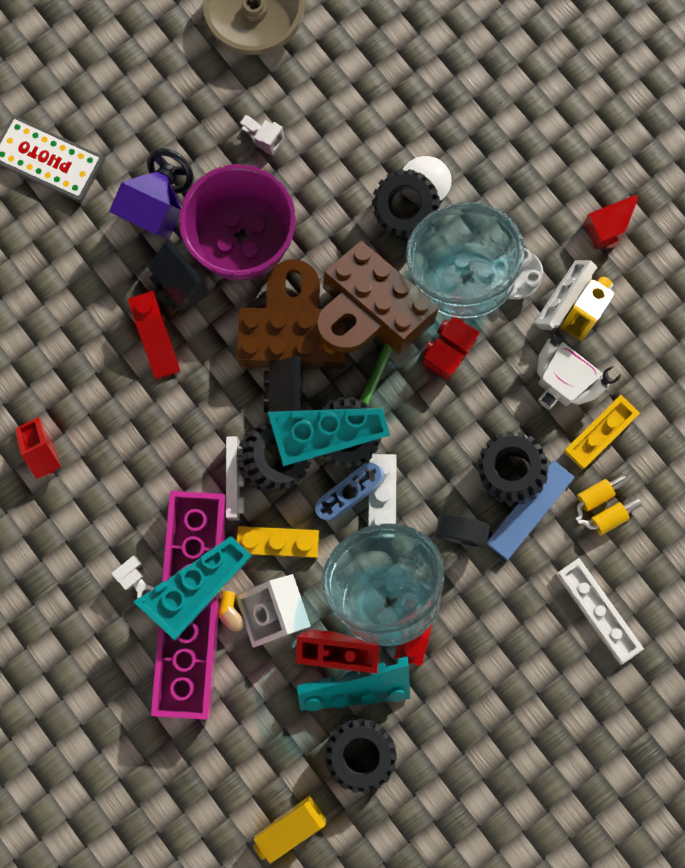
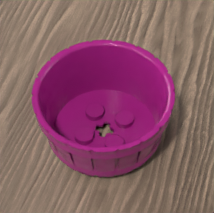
M232 164L211 170L191 186V190H188L182 202L179 224L181 225L180 232L183 241L198 263L220 277L235 281H247L267 274L281 261L291 244L296 217L291 196L289 197V192L280 181H277L276 177L255 166ZM241 229L246 230L245 234L249 236V239L238 243V238L234 237V234L240 233Z

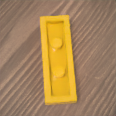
M620 395L564 452L582 470L585 469L640 412Z
M238 526L237 542L251 555L318 558L319 530Z

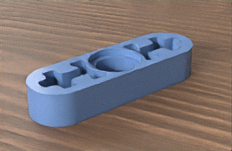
M374 463L363 464L318 499L315 505L316 514L321 519L327 521L338 519L383 483L385 478L383 469ZM368 470H371L373 472L377 471L374 474V481L368 479L364 483H362V485L366 487L364 490L362 486L355 481L357 478L360 481H364L368 477ZM354 485L357 493L354 498L347 500L343 495V491L346 486ZM338 499L344 503L343 506L339 503H336L331 508L333 511L332 514L324 513V511L326 510V503L334 504L336 501H338Z

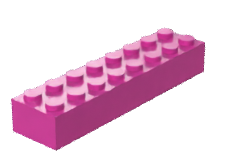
M170 491L162 582H165L177 574L178 571L187 565L189 566L201 558L202 555L225 541V494ZM221 591L177 640H174L158 626L151 716L206 720L211 718Z

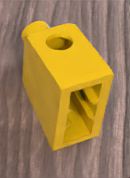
M600 277L597 281L591 280L560 328L564 331L567 330L570 335L582 342L614 295L613 291H611L613 287L612 281L606 277Z

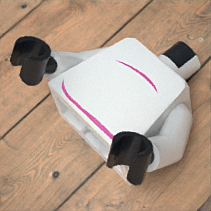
M558 325L552 328L550 333L551 339L547 340L538 356L537 374L541 378L538 384L546 390L538 401L548 410H551L557 401L568 406L571 403L580 405L595 400L609 387V384H613L621 378V374L615 379H611L608 376V372L614 366H610L602 373L567 346L563 341L566 339L568 331H565L564 336L557 337L554 331Z

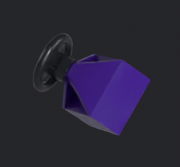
M158 148L153 150L147 158L149 174L121 182L109 212L156 235L170 239L181 210L175 193L187 192L193 185L194 174L190 164L181 154L172 149ZM162 156L174 159L181 166H174L168 163ZM155 162L160 166L157 171L155 169ZM179 175H186V181L183 185H173Z

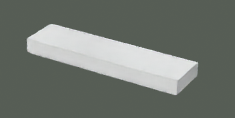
M580 558L556 573L620 665L644 650Z

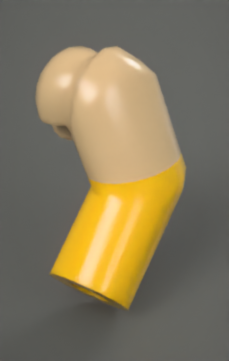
M223 591L218 616L229 630L240 631L244 627V620L233 607L236 594L230 591Z

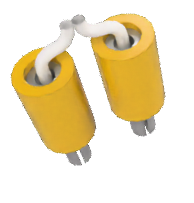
M624 475L611 482L604 479L577 494L579 501L577 511L579 515L576 520L579 525L585 524L589 529H595L602 536L630 519L629 513L640 508L642 503L640 502L626 510L640 500L635 499L624 506L618 502L591 518L593 525H590L586 520H581L583 516L581 507L586 512L615 497L614 490L628 483L627 479L620 482L626 478Z

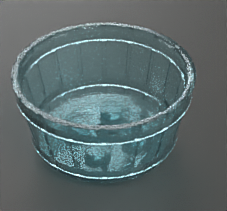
M474 202L450 204L428 214L414 228L407 243V264L411 276L420 290L433 303L440 306L439 312L460 319L481 317L499 308L507 300L514 288L524 257L521 232L519 233L520 230L516 223L497 208L494 209L492 206L482 203L475 204ZM468 273L473 274V275H472V279L474 280L473 283H472V282H467V284H463V283H462V282H463V279L460 278L461 275H465V276H466V275H468Z
M388 523L360 529V531H356L346 537L342 543L340 542L331 552L330 558L328 557L325 563L322 587L325 592L326 601L334 614L345 623L355 636L363 641L377 643L380 646L405 644L423 634L431 626L438 614L444 586L443 560L432 540L412 527ZM388 597L391 599L397 598L398 600L395 602L396 607L393 609L390 606L385 608V599Z

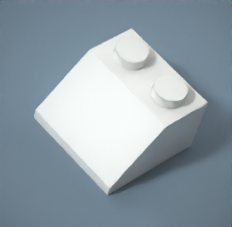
M293 574L267 581L236 595L253 648L311 627Z

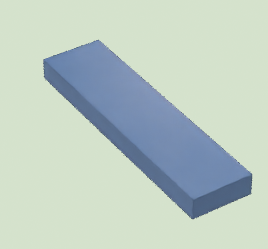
M553 460L548 466V479L546 484H543L542 492H537L535 494L536 498L532 501L528 498L525 500V504L520 505L518 503L487 541V545L505 560L512 556L575 478L556 461Z

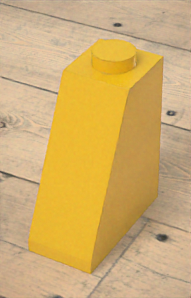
M309 795L255 835L253 840L256 844L253 845V848L261 860L266 858L269 863H272L326 825V817L311 795Z

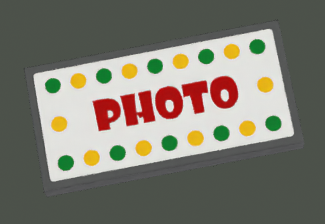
M14 115L0 137L1 167L81 204L105 161L104 156Z

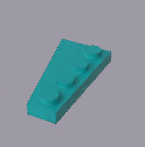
M383 408L268 412L283 466L390 436Z
M229 537L202 555L201 558L189 566L187 565L178 571L177 574L165 582L163 581L154 587L153 590L133 602L169 636L177 640L249 561L252 555L234 538Z
M399 658L398 664L387 667L385 663L379 664L377 674L367 672L359 674L358 671H350L342 679L335 680L333 677H328L298 685L297 692L300 711H316L333 707L344 708L350 705H371L377 702H399L404 699H410L408 658Z

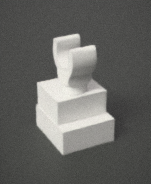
M247 115L240 122L244 132L254 135L256 146L271 156L275 154L285 139L283 127L275 122L272 124L265 120L262 126H260L259 123Z
M132 556L111 574L125 590H130L134 586L139 598L143 596L145 590L149 589L151 591L154 587L147 585L142 580L144 576L138 570L142 563L137 557Z

